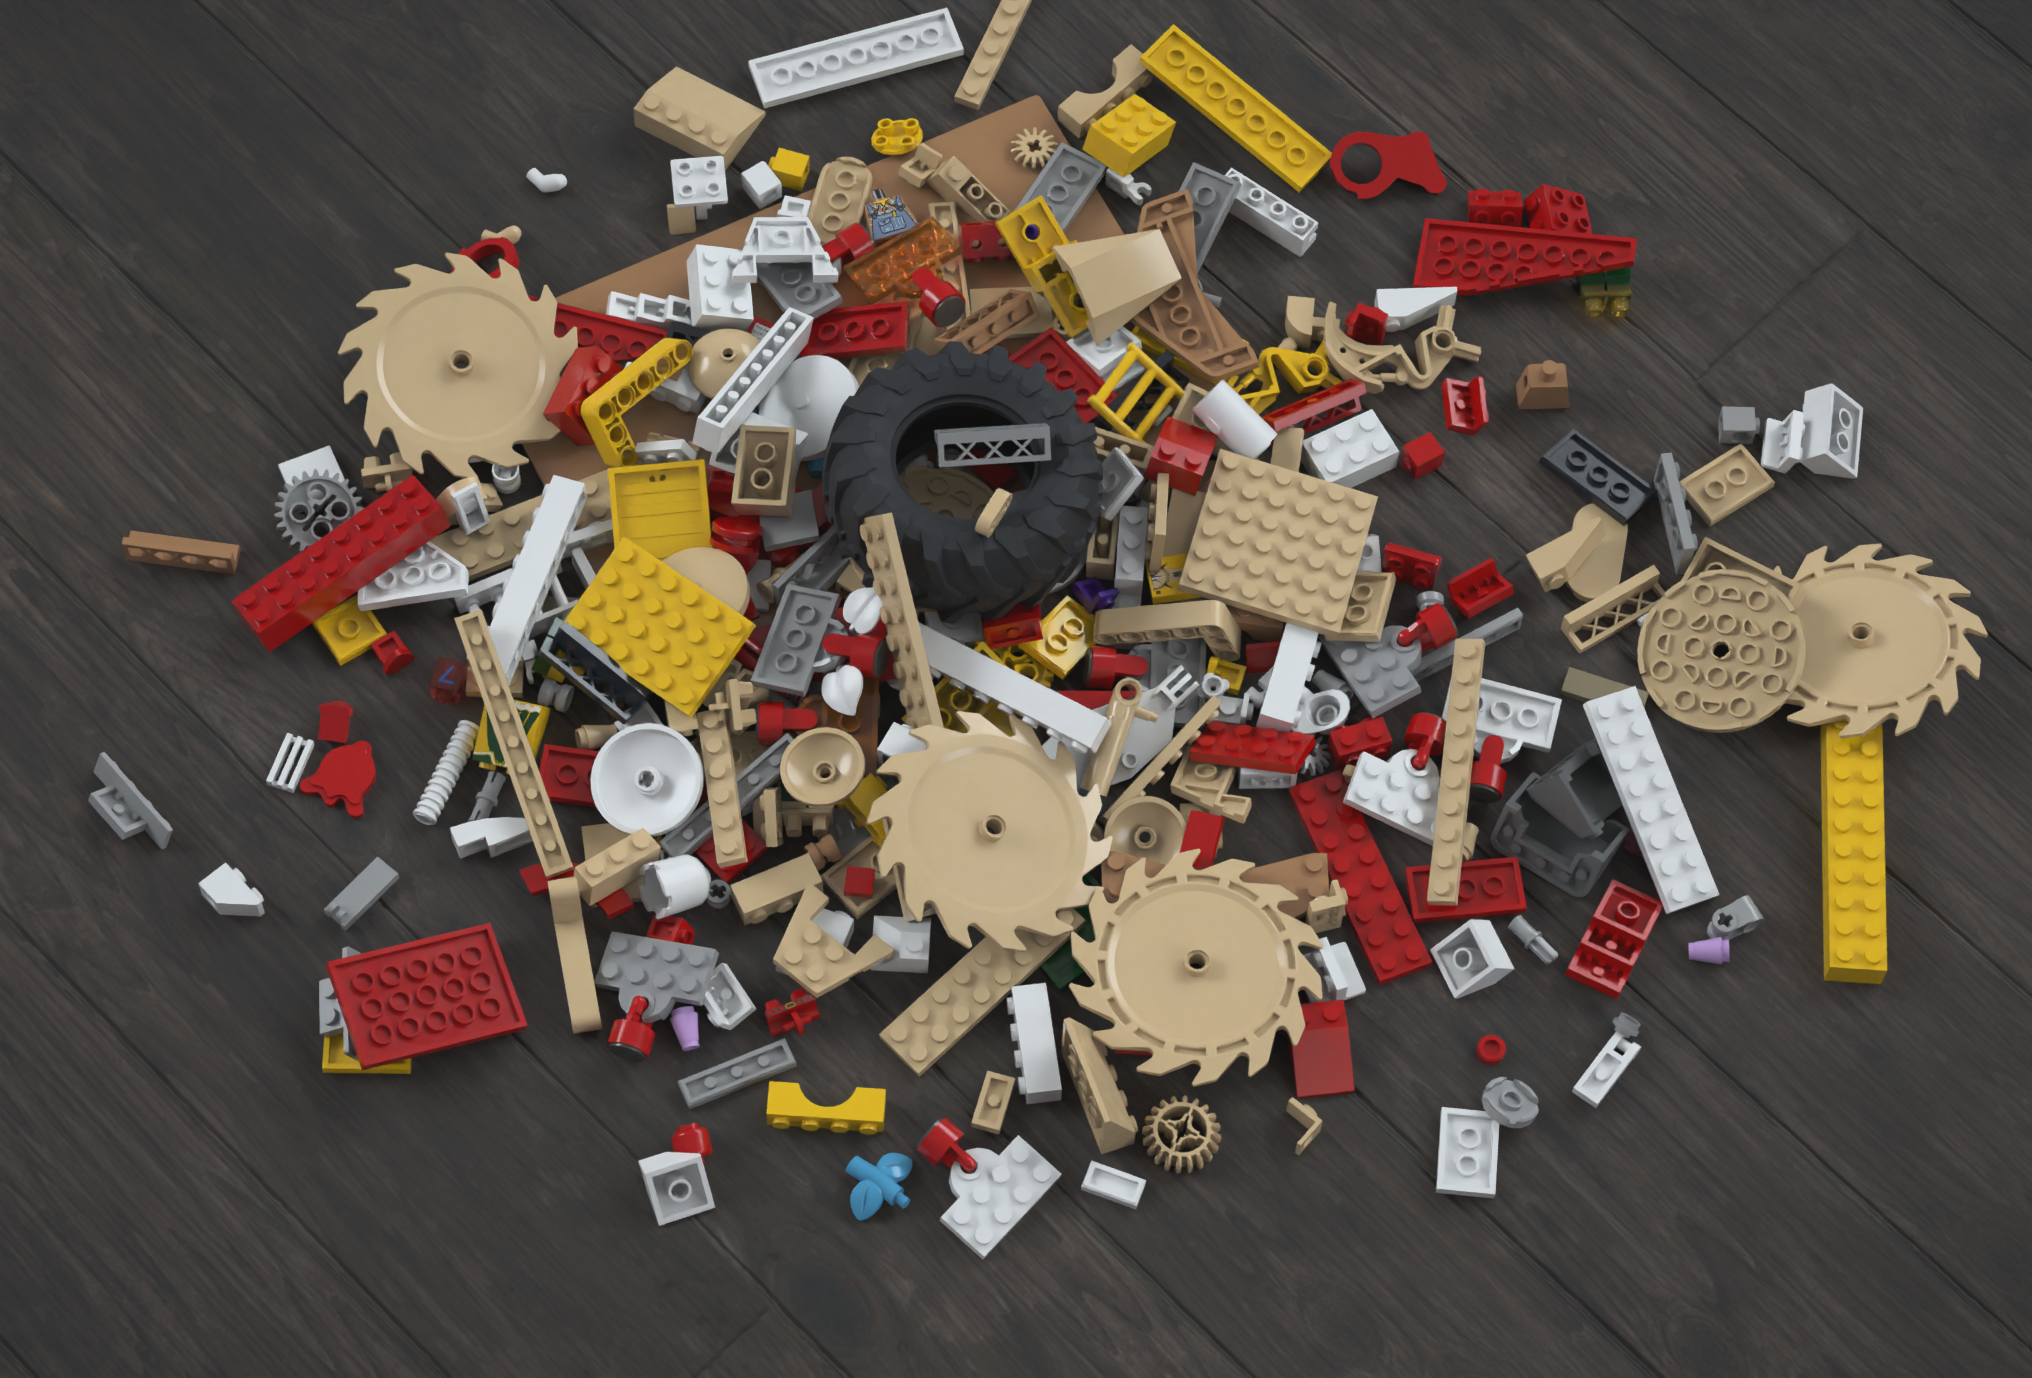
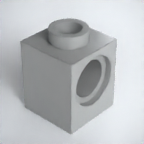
M1722 406L1718 418L1719 443L1752 444L1754 435L1759 434L1760 419L1755 418V407Z

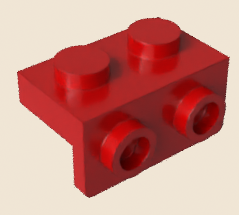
M1487 189L1468 191V222L1521 227L1523 212L1521 193L1513 190L1493 192Z
M1358 303L1355 311L1350 310L1344 324L1346 326L1344 334L1354 341L1366 345L1382 346L1389 314L1377 307H1369Z
M1477 376L1470 383L1446 378L1441 383L1446 429L1474 436L1488 424L1489 420L1483 377Z
M1492 558L1447 582L1451 604L1468 619L1514 594L1513 585L1497 572L1496 562Z

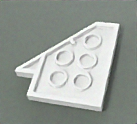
M429 541L358 590L357 605L360 611L465 596L468 595L469 572L465 565Z

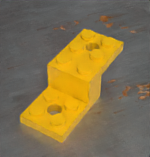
M1039 195L995 222V225L1035 292L1043 291L1068 336L1072 338L1088 328L1086 321L1090 320L1085 306L1078 308L1074 305L1073 298L1078 293L1069 271H1062L1052 247L1078 242L1077 240L1068 241L1042 195ZM1030 224L1038 229V236L1034 240L1028 239L1025 235V229Z

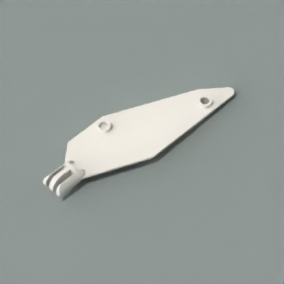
M1182 665L1176 668L1156 688L1143 692L1138 706L1158 714V719L1156 722L1134 716L1111 785L1132 778L1172 740L1175 708L1200 685L1195 681L1178 698L1175 697L1174 694L1192 678L1190 673H1188L1170 690L1166 687L1185 669ZM1135 695L1127 697L1125 700H1132ZM1109 704L1092 711L1105 717ZM1052 737L1042 747L1050 759H1055L1059 741ZM1062 738L1061 741L1075 758L1078 792L1092 752L1087 750L1084 754L1071 747V741Z

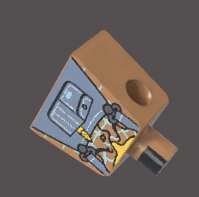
M877 189L870 193L872 203L865 205V224L875 243L877 253L920 241L919 223L901 196L896 195L887 198L883 189Z

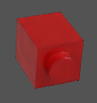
M1429 432L1403 445L1400 463L1406 472H1410L1413 478L1417 479L1441 467L1445 452L1432 433Z

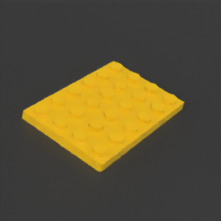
M624 536L564 620V622L567 621L615 660L626 674L691 718L756 627L753 622Z

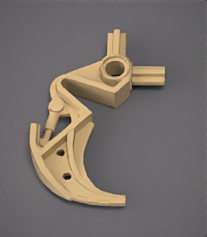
M1328 303L1324 323V346L1327 356L1335 371L1344 381L1353 379L1365 383L1366 391L1376 394L1384 390L1382 382H1395L1400 386L1408 384L1410 387L1418 390L1426 389L1437 378L1452 356L1477 363L1481 355V347L1457 341V336L1452 331L1456 309H1453L1450 305H1441L1437 325L1420 333L1415 340L1419 374L1400 344L1395 347L1393 345H1365L1346 336L1336 322V303ZM1436 341L1442 342L1445 348L1439 347ZM1340 349H1344L1345 353L1340 352ZM1385 362L1397 367L1395 373L1372 374L1370 370Z

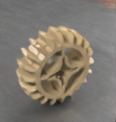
M1186 1095L1183 1096L1182 1102H1178L1175 1096L1171 1097L1170 1105L1162 1100L1160 1102V1109L1153 1107L1151 1109L1152 1116H1146L1145 1123L1147 1126H1144L1142 1129V1134L1146 1136L1143 1138V1145L1149 1146L1147 1149L1148 1156L1156 1155L1154 1160L1156 1165L1164 1161V1169L1166 1171L1170 1169L1171 1165L1176 1166L1175 1171L1177 1174L1181 1172V1167H1186L1189 1174L1193 1170V1165L1201 1170L1204 1165L1203 1160L1209 1163L1212 1161L1213 1156L1211 1153H1217L1219 1146L1216 1143L1221 1141V1135L1217 1133L1220 1131V1124L1214 1122L1216 1120L1215 1113L1207 1114L1209 1110L1207 1104L1199 1108V1100L1197 1098L1193 1100L1192 1104L1187 1103L1188 1097ZM1174 1117H1182V1119L1177 1121L1170 1120ZM1193 1120L1201 1126L1205 1137L1199 1135L1200 1132L1192 1127ZM1186 1127V1135L1184 1134V1137H1180L1177 1143V1134L1179 1135V1132H1183ZM1158 1132L1164 1134V1137L1170 1140V1149L1162 1143ZM1185 1148L1193 1149L1190 1152H1181Z

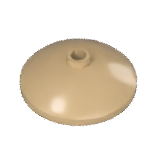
M720 329L706 334L692 348L693 355L688 362V373L691 382L700 393L713 399L760 341L752 334L738 329ZM726 354H731V355H732V356L729 357V358L724 357V355H726Z
M829 727L812 729L796 737L786 748L780 764V775L787 792L797 801L814 807L831 806L847 799L859 787L865 773V758L858 742L848 733ZM830 773L829 777L822 778L823 774Z
M1139 796L1123 802L1112 812L1105 825L1103 839L1109 836L1113 837L1110 851H1117L1139 858L1144 857L1146 860L1167 865L1180 852L1187 825L1181 813L1169 802L1154 796ZM1142 832L1149 833L1148 841H1140L1139 836Z

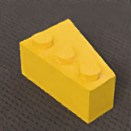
M870 773L861 781L859 787L851 796L837 803L836 806L841 811L846 807L856 817L854 820L855 825L859 828L864 825L872 834L873 842L881 848L886 838L883 820L881 819L870 825L866 823L872 803L887 792V785L880 777H874Z

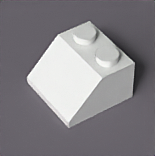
M1470 919L1430 949L1454 998H1460L1493 985L1514 970L1490 920Z

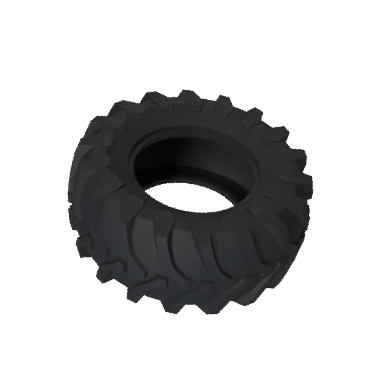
M949 341L936 355L928 356L918 348L907 350L890 370L877 367L869 372L855 395L847 398L837 415L826 447L822 472L824 501L828 502L824 504L826 518L830 524H834L836 534L841 540L836 548L842 559L852 557L864 572L862 584L866 588L873 587L874 576L872 569L867 563L866 554L868 551L866 543L860 535V525L864 524V518L891 512L915 608L921 606L936 610L941 622L954 624L965 614L976 612L986 621L1000 619L1017 603L1027 608L1040 604L1056 583H1064L1078 566L1094 534L1103 497V483L1099 482L1103 480V467L1101 461L1097 460V450L1093 443L1098 437L1094 423H1084L1074 408L1078 399L1072 388L1062 392L1045 379L1047 367L1039 361L1028 369L1009 361L1007 348L994 345L985 354L970 353L964 344L959 341ZM1046 423L1050 426L1051 460L1008 463L1022 479L1026 492L1015 504L1007 509L989 538L975 532L978 519L951 518L927 509L908 493L899 478L901 472L914 459L924 453L937 449L935 430ZM1044 438L1032 439L1025 448L1032 455L1044 454ZM1026 439L1017 441L1022 445ZM1007 440L997 450L1004 456H1012L1019 446L1012 440ZM991 441L989 443L994 447L998 441ZM977 442L973 446L987 452L991 450L984 442ZM960 443V444H961L962 446H968L970 443ZM944 444V447L958 446V445H956V444ZM1022 450L1019 455H1028V454L1025 453V452Z

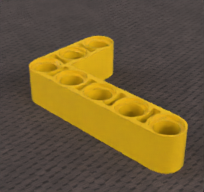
M673 338L662 339L582 403L581 416L604 463L608 467L637 465L639 456L635 453L636 447L621 415L690 361L693 349L688 341Z

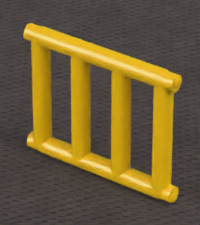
M1130 342L1126 347L1127 354L1096 396L1093 394L1088 398L1087 402L1122 436L1146 443L1143 440L1145 434L1173 396L1179 401L1181 400L1184 390L1139 347ZM1137 360L1146 369V372L1116 413H1114L1104 402L1133 362ZM1156 378L1166 389L1136 430L1133 431L1123 420L1153 379Z

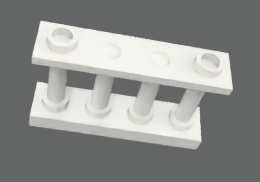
M561 564L550 586L558 608L544 614L540 610L529 639L549 631L556 617L564 621L578 602V600L569 603L560 585L557 574L563 572ZM508 569L469 585L468 595L454 597L459 613L461 614L466 611L469 613L479 610L481 605L490 601L500 602L503 596L504 582L507 578L511 577L513 569Z

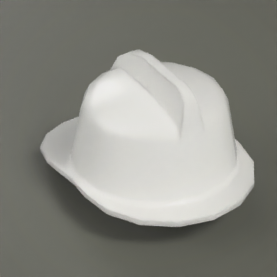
M1332 689L1306 696L1304 705L1298 704L1297 711L1302 712L1297 728L1291 727V730L1293 732H1302L1303 734L1318 732L1329 735L1336 727L1344 725L1348 719L1350 701L1347 695L1342 691Z

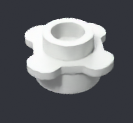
M1207 673L1204 675L1202 687L1197 689V694L1200 698L1208 699L1214 695L1222 702V696L1225 690L1229 689L1230 685L1228 680L1222 679L1213 673ZM1211 687H1216V690L1212 691Z

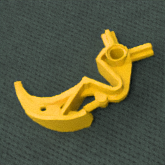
M1323 339L1316 352L1311 354L1269 347L1259 355V367L1250 370L1237 387L1232 388L1239 378L1238 375L1230 377L1227 384L1238 394L1242 388H1246L1255 379L1263 382L1259 392L1240 395L1259 415L1276 401V397L1280 393L1272 362L1298 394L1313 392L1319 386L1328 389L1343 381L1329 373L1331 368L1324 346L1325 339ZM1308 367L1317 370L1318 376L1311 375Z

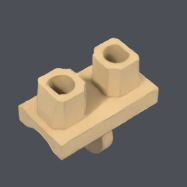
M400 452L390 455L391 464L380 466L379 457H366L364 459V469H361L364 488H376V492L386 490L389 492L412 476V469L403 462Z
M737 679L724 681L726 703L724 692L715 693L716 704L709 705V711L717 710L718 721L727 720V709L730 731L743 730V727L755 724V709L741 710L740 699L753 697L752 682H738Z

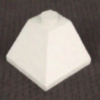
M874 916L873 935H877L894 949V955L887 960L883 959L877 962L871 970L928 973L931 918H922L921 922H917L916 919L905 921L904 917Z
M664 1152L638 1161L659 1226L715 1208L700 1154Z

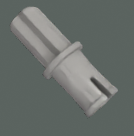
M1521 915L1512 920L1508 928L1522 940L1526 949L1530 948L1547 965L1552 964L1557 959L1558 953L1541 937L1542 933L1540 931L1537 932Z

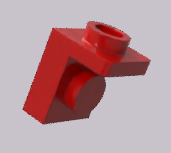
M654 915L646 937L691 945L695 931L683 918L667 916L656 919V915Z

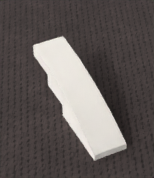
M613 291L608 296L606 315L667 331L672 321L692 326L690 300L669 295L665 300L640 293L636 298Z

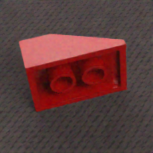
M1168 416L1151 454L1144 477L1157 482L1158 473L1169 474V487L1196 496L1218 436Z
M1344 1000L1301 1004L1305 1029L1297 1047L1293 1046L1286 1032L1297 1099L1354 1093L1350 1041Z

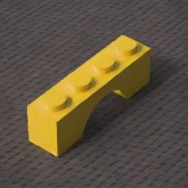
M769 1081L766 1113L767 1125H772L778 1129L796 1126L808 1131L825 1128L837 1133L854 1130L860 1131L862 1134L874 1135L877 1132H883L886 1089L857 1087L853 1095L844 1103L834 1107H822L810 1102L803 1095L799 1083Z

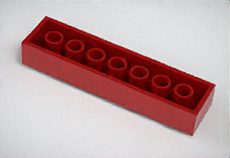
M412 475L231 600L243 623L270 653L451 525L442 506Z

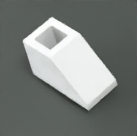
M224 863L199 883L203 897L220 915L260 917L265 913L262 905L264 899L259 891L254 887L250 889L245 884L246 879L237 868L232 870L227 863Z

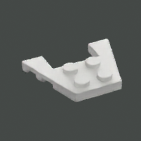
M754 217L745 240L744 248L738 257L737 266L732 272V283H757L756 263L811 262L813 283L838 282V271L830 263V257L827 252H824L820 244L821 240L808 217Z

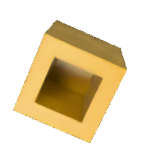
M779 148L776 157H771L768 165L769 168L780 180L781 186L802 192L810 171L809 156Z

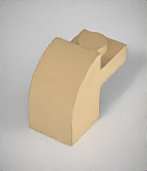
M1288 296L1285 315L1286 333L1289 338L1295 340L1297 345L1310 349L1311 340L1322 342L1324 339L1325 318L1313 317L1315 298ZM1336 319L1338 326H1340V319Z
M477 476L464 478L447 487L438 496L436 501L442 506L450 525H459L451 495L476 482L487 512H498L503 504L493 484L480 483Z

